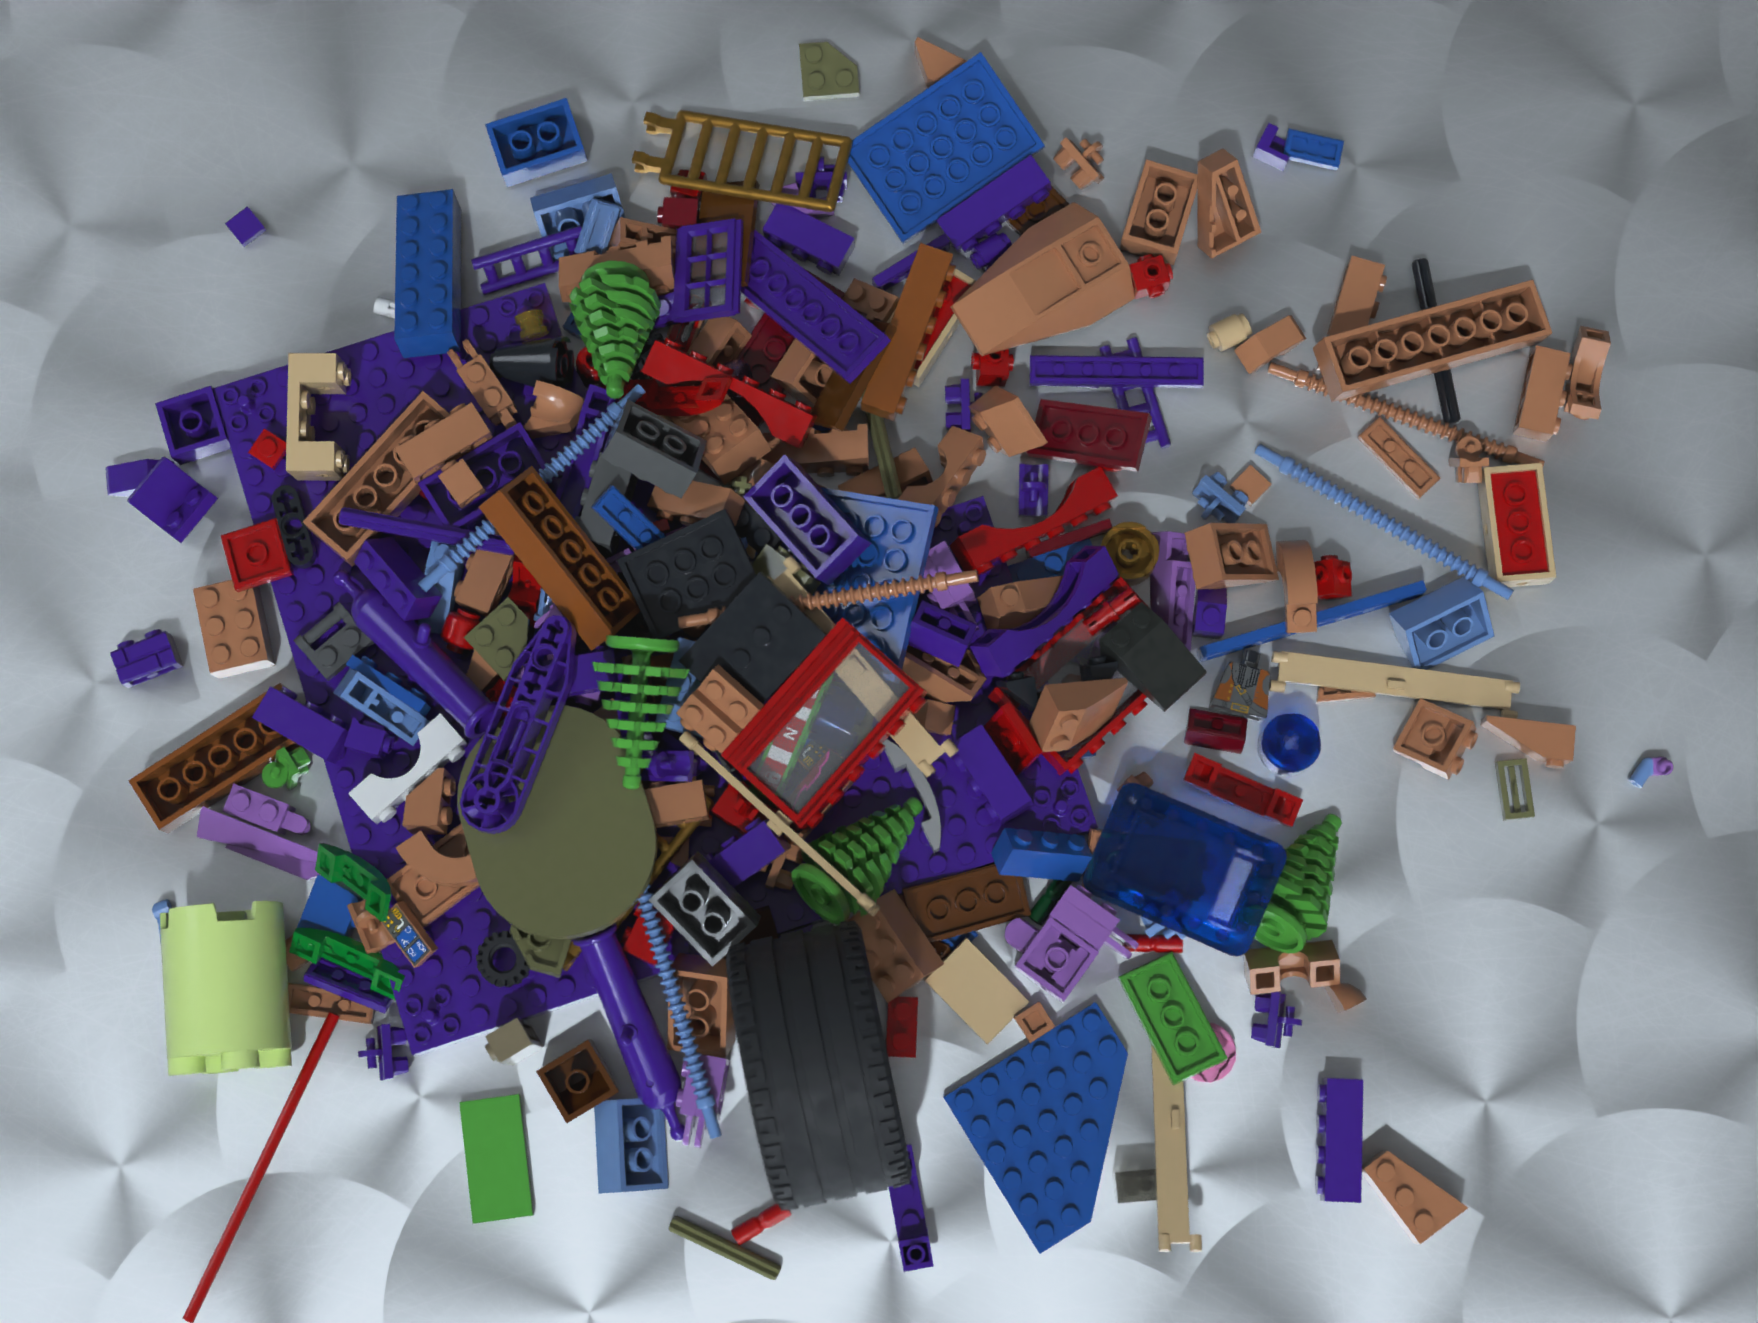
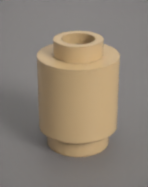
M1233 314L1210 325L1207 339L1213 349L1218 348L1222 352L1247 340V336L1252 334V330L1244 314Z

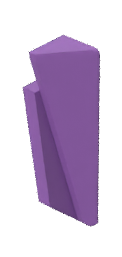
M1171 531L1151 532L1159 544V557L1150 575V609L1164 620L1187 649L1191 651L1195 581L1193 579L1191 562H1187L1189 553L1187 551L1185 534Z
M202 806L197 837L227 844L225 848L308 881L315 879L317 874L320 875L315 871L317 851Z

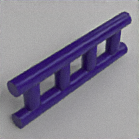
M581 225L471 259L474 270L483 268L488 282L480 284L483 295L559 272V260L553 261L549 247L565 242L569 255L577 254L574 250L577 244L576 239L579 238L582 229ZM538 251L543 265L526 270L522 255ZM511 259L515 273L499 278L494 264Z
M1137 337L1126 341L1129 349L1112 354L1110 345L1099 348L1101 356L1143 357ZM1111 387L1118 409L1144 412L1151 415L1154 429L1148 431L1146 443L1158 440L1161 449L1171 446L1153 387H1141L1146 403L1129 407L1124 391L1137 387Z

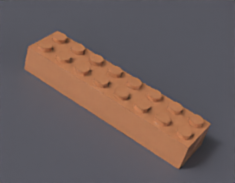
M1533 280L1327 336L1313 347V351L1331 402L1533 346L1550 336L1552 330Z

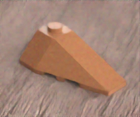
M1063 576L1018 581L989 588L977 598L987 630L1016 628L1038 616L1054 597Z

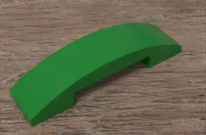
M320 843L315 871L330 883L343 882L366 900L365 910L381 922L387 921L391 888L383 874L364 859L346 850L326 843Z
M296 928L293 933L290 953L314 964H317L322 957L371 979V990L395 1000L390 980L396 983L394 990L400 992L405 976L397 972L399 969L392 962L383 959L382 954L379 952L367 954L361 942L338 933L313 928Z

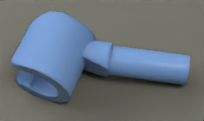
M168 899L155 903L152 907L153 915L159 924V935L160 913H169V909L172 908L171 902Z

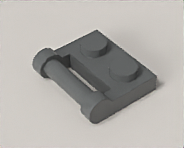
M340 602L332 607L334 610L307 633L303 636L298 635L293 639L328 681L347 666L346 663L352 655L358 657L374 644L356 626L352 616ZM343 619L347 625L314 651L310 645Z

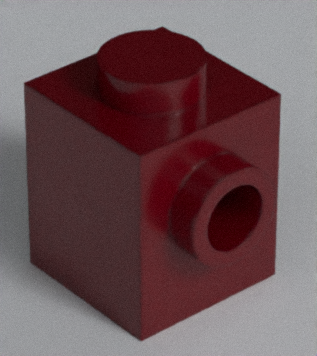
M682 194L664 197L663 207L658 206V224L672 229L698 224L700 214L698 199L688 198Z

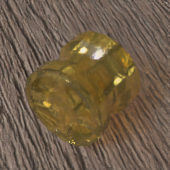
M542 309L525 311L514 317L516 324L521 328L519 333L521 341L535 340L549 333L547 326L542 321L544 317Z

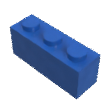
M1004 828L991 852L999 875L1079 882L1093 857L1084 835Z

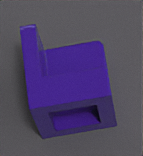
M1268 123L1253 157L1284 171L1289 161V156L1283 154L1285 140L1276 136L1279 127Z

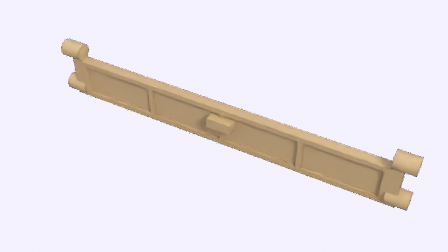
M792 555L783 562L787 569L775 580L767 576L789 598L794 596L797 599L799 594L807 597L808 592L794 577V574L801 569V566ZM814 607L813 611H810L809 608L805 609V613L827 634L836 625L823 609L818 610L817 607ZM856 647L835 670L878 722L882 720L899 700V697ZM911 712L903 720L906 723L904 728L895 737L890 735L927 778L936 771L932 763L946 753L951 758L959 751L950 738L939 745Z
M1285 651L1272 652L1271 662L1279 663L1277 680L1269 681V691L1284 693L1286 682L1499 709L1501 710L1500 717L1518 718V712L1510 709L1512 693H1519L1520 682Z
M685 731L680 736L679 740L690 751H693L696 756L699 755L769 819L766 825L779 837L783 833L787 835L856 898L857 903L871 916H874L879 911L880 907L866 893L862 894L789 827L793 822L780 810L773 813L705 751L704 746L688 731Z
M1151 1044L1159 1251L1170 1252L1171 1244H1190V1252H1201L1202 1235H1190L1184 1085L1183 1081L1174 1086L1172 1085Z

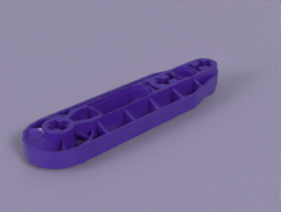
M554 615L547 618L537 634L514 661L462 790L460 800L462 815L469 825L483 833L497 834L504 832L515 825L519 819L571 690L577 632L573 623L564 616ZM557 630H559V631H562V630H563V633H562V634L557 633V634L555 635V633H556ZM552 643L555 646L558 645L557 649L551 646L550 644ZM553 654L552 663L548 666H543L545 657ZM530 656L521 680L516 679L520 667ZM566 669L565 683L561 693L558 694L555 691L563 671ZM541 671L543 674L546 675V677L542 676L541 674L539 676V672ZM514 683L519 684L510 708L505 707ZM535 686H536V687H540V686H541V689H540L539 691H538V690H534V691H533V688H534ZM555 697L558 698V701L548 723L544 719L551 701ZM504 711L507 712V716L497 737L494 736V733ZM542 725L546 726L547 728L539 749L535 751L533 747ZM491 740H495L496 743L487 766L483 765L482 763ZM510 750L506 761H504L507 751ZM515 752L516 755L514 757L513 763L510 764L513 754ZM530 755H536L527 779H522L521 777ZM480 768L485 769L484 773L478 774ZM502 768L509 769L507 775L500 773ZM498 777L505 778V780L498 786ZM519 782L524 784L522 791L518 786ZM479 783L483 787L480 790H478V788L476 787V785ZM515 795L516 801L509 802L508 796ZM489 800H496L494 806H488Z

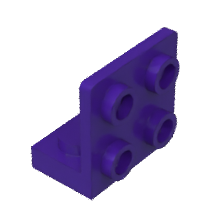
M162 457L129 496L127 501L170 536L182 543L218 498L168 458Z

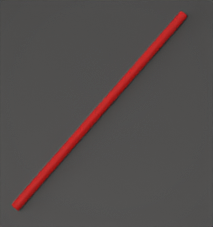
M329 1011L182 1317L185 1321L194 1323L340 1018L339 1015Z

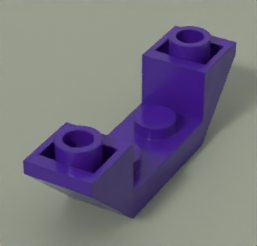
M911 1144L906 1145L912 1170L910 1183L898 1188L889 1186L904 1272L934 1266Z

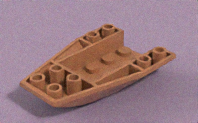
M1073 202L1029 227L951 306V309L980 355L985 356L1089 327L1134 300L1135 295L1130 266L1097 215Z

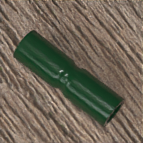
M1052 880L1046 892L1041 895L1031 909V915L1027 917L1042 926L1057 905V901L1062 898L1073 881Z

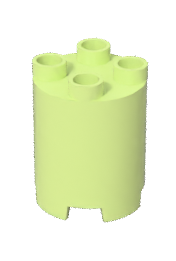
M253 901L252 910L217 912L215 904L211 903L171 908L169 913H160L168 1076L199 1073L216 1074L236 1072L239 1069L246 1068L262 1069L292 1066L283 903L277 901Z

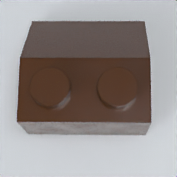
M592 1039L586 1040L536 1071L566 1124L619 1092L607 1064Z

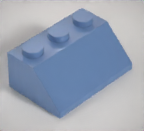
M612 173L531 197L533 212L541 236H548L580 225L582 227L592 198L618 204L621 209L617 221L620 217L626 218ZM565 242L549 247L553 261L558 260L559 257L569 256Z
M1465 576L1389 613L1394 634L1412 668L1428 670L1494 637L1484 592L1472 584L1470 578L1465 580Z
M639 1098L607 1100L595 1106L598 1194L668 1189L664 1113L660 1109L654 1110L646 1107Z

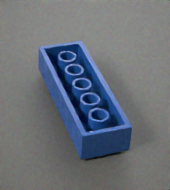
M453 189L397 196L394 339L403 358L445 354L451 349L455 352H461V208Z

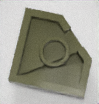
M828 42L799 44L804 101L860 97L857 65Z
M508 597L464 638L506 682L514 661L528 645L530 620Z
M511 925L510 933L530 970L560 978L572 939L542 937L526 933Z

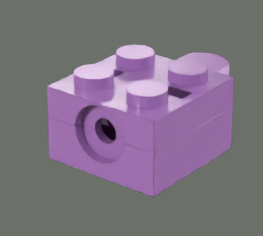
M945 541L929 549L923 578H927V574H931V577H933L935 573L943 571L946 574L962 572ZM969 583L948 586V590L938 591L935 588L933 592L926 594L930 604L956 616L962 611L967 621L976 624L968 609L977 603Z
M1070 885L1047 917V920L1050 917L1097 951L1103 944H1106L1124 958L1129 959L1132 953L1109 937L1112 934L1135 950L1139 946L1134 939L1116 927L1120 921L1115 917L1118 912L1104 902L1098 905L1091 900L1093 894L1084 887L1077 885L1075 888Z
M1051 917L1041 930H1038L1024 919H1014L1007 925L1004 933L1006 942L1023 954L1014 968L1061 1003L1066 1000L1099 953Z
M701 1054L699 1061L704 1062L701 1068L706 1070L704 1077L709 1079L706 1085L711 1087L709 1094L714 1095L716 1104L713 1107L717 1120H720L730 1060ZM683 1061L681 1076L686 1077L684 1089L679 1088L676 1099V1107H681L680 1114L687 1115L682 1145L689 1146L696 1116L699 1119L694 1147L701 1148L706 1123L702 1110L697 1108L695 1102L698 1096L693 1094V1091L696 1090L695 1086L690 1085L693 1079L688 1077L690 1070L685 1068L688 1062Z

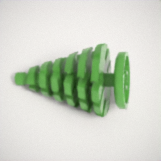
M606 261L597 263L585 271L579 283L580 289L575 287L569 295L572 304L569 303V306L575 317L574 321L582 334L580 336L587 347V351L592 354L594 369L598 371L601 382L606 385V394L612 399H619L624 394V386L626 382H629L637 359L653 329L655 320L660 313L658 310L661 307V303L656 291L649 287V279L643 270L636 265L624 261Z
M606 635L608 647L628 649L632 652V664L592 662L594 671L632 675L631 683L597 681L598 689L602 691L630 693V701L601 699L603 709L629 712L628 719L606 718L608 728L627 730V738H610L613 747L626 748L625 756L615 757L617 765L625 767V775H623L622 781L623 787L634 790L641 786L640 768H648L652 760L651 758L642 757L643 750H656L660 742L658 740L644 739V731L664 732L667 725L664 722L645 721L646 713L671 714L675 706L647 702V695L679 696L682 687L648 684L649 676L687 678L690 669L650 666L651 655L654 652H677L680 647V641Z
M910 797L903 804L902 808L900 805L894 804L887 807L885 812L875 811L868 818L863 817L858 822L847 827L845 825L838 827L835 834H832L831 831L808 844L862 894L866 893L872 900L877 902L876 899L880 897L884 884L891 875L892 863L896 864L900 855L899 851L906 845V835H910L915 826L913 817H916L923 810V805L917 798ZM801 850L803 861L807 864H801L792 871L791 879L801 898L814 912L826 921L839 925V922L846 921L850 917V912L856 914L860 909L861 916L868 914L857 903L856 898Z
M1326 815L1322 825L1316 824L1306 832L1307 834L1300 835L1294 841V844H1291L1281 854L1269 860L1267 863L1270 864L1262 867L1240 888L1244 890L1240 896L1245 905L1240 909L1238 919L1244 930L1261 944L1284 953H1298L1304 948L1306 940H1312V937L1318 938L1327 930L1331 904L1330 896H1332L1333 891L1331 881H1334L1335 877L1334 867L1336 864V851L1339 845V837L1336 836V832H1338L1342 825V821L1337 815Z

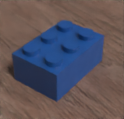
M567 98L485 124L507 187L588 161Z

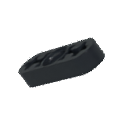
M282 485L276 488L272 494L274 511L288 560L295 567L305 569L312 566L315 562L316 550L311 532L303 523L306 519V514L299 493L289 485ZM287 493L290 497H294L289 500L290 507L293 510L291 513H288L287 507L280 502L284 500V494ZM291 520H300L302 523V528L297 534L287 533L286 527ZM296 541H300L301 547L305 551H309V553L304 555L305 559L302 561L295 557V555L299 554Z

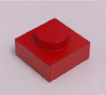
M264 428L248 453L275 470L286 454V442Z

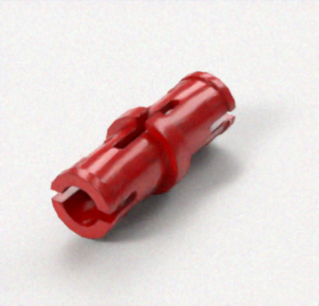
M1129 586L1110 602L1106 600L1102 603L1103 607L1082 620V623L1088 628V632L1094 636L1112 621H1119L1121 619L1120 615L1137 603H1140L1141 600L1138 595L1136 596L1131 586Z

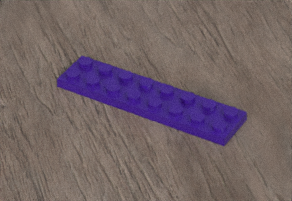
M754 231L748 286H741V294L851 384L887 346L890 339L758 231Z

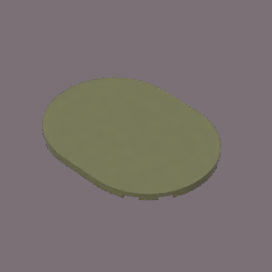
M550 705L544 721L549 723L556 705ZM571 706L563 707L522 814L515 825L501 833H483L469 825L462 815L460 807L462 790L484 735L476 743L463 766L457 796L460 821L474 871L484 896L494 910L511 925L526 933L550 937L551 939H572L591 935L621 919L646 890L651 880L655 859L657 858V832L642 780L641 786L638 789H626L622 785L625 767L617 765L615 756H625L626 748L613 747L610 738L621 737V735L614 728H608L607 722L602 718L583 709ZM505 719L498 723L494 736H499ZM542 725L533 747L535 751L539 749L547 728L546 726ZM491 740L482 763L483 765L487 766L496 743L495 740ZM510 750L507 751L504 761H506ZM515 752L513 754L510 764L513 763L514 757L516 755ZM530 755L521 777L522 779H527L536 755ZM480 768L478 774L484 773L485 769ZM502 768L500 773L507 775L509 769ZM498 777V786L505 780V778ZM519 782L518 786L522 791L524 784ZM480 783L476 785L478 790L483 788ZM508 796L509 802L516 801V796ZM489 800L488 806H494L496 800Z

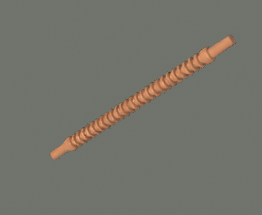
M1273 362L1270 363L1267 373L1292 381L1296 387L1304 388L1306 386L1308 391L1314 389L1316 394L1322 392L1324 397L1327 394L1329 395L1323 377L1317 379L1315 374L1309 376V372L1305 370L1295 371ZM1359 394L1339 400V402L1347 401V405L1353 403L1355 408L1361 406L1362 411L1369 409L1371 414L1375 411L1379 417L1383 414L1385 419L1392 417L1393 422L1400 420L1401 425L1408 423L1409 428L1416 426L1417 431L1424 429L1425 434L1430 431L1432 436L1439 434L1440 439L1447 437L1448 442L1455 440L1457 444L1463 437H1475L1481 443V453L1486 451L1487 456L1494 454L1495 459L1501 457L1502 461L1508 464L1513 462L1518 464L1542 463L1543 467L1545 463L1541 459L1518 452L1517 447L1512 445L1505 447L1503 442L1496 444L1495 439L1490 442L1488 437L1482 439L1480 434L1472 435V431L1465 433L1464 428L1457 430L1456 425L1449 427L1448 422L1443 425L1440 419L1435 422L1433 417L1427 419L1425 414L1417 415V411L1410 413L1409 408L1402 410L1401 405L1398 408L1394 407L1393 402L1388 405L1386 400L1380 402L1378 397L1372 399L1370 394L1367 396Z
M977 570L946 574L943 571L935 573L933 577H931V574H927V578L919 575L916 580H914V577H910L909 581L902 578L901 582L893 579L891 584L888 581H884L883 585L876 582L875 586H871L868 583L865 588L862 585H859L858 589L850 586L849 590L842 587L840 592L833 589L832 593L825 590L824 594H820L817 591L814 596L811 593H807V597L799 594L797 599L794 596H790V599L805 612L806 608L813 611L814 607L821 610L822 606H826L829 609L832 604L835 607H839V603L847 606L848 602H852L855 605L857 600L864 603L865 599H869L872 602L873 598H877L880 601L883 596H886L887 599H890L891 595L898 598L901 593L904 596H907L908 592L916 595V591L924 594L926 589H929V592H933L935 588L938 591L948 590V586L973 583L979 580ZM723 606L722 610L710 608L706 613L678 617L679 628L707 624L711 626L727 607Z

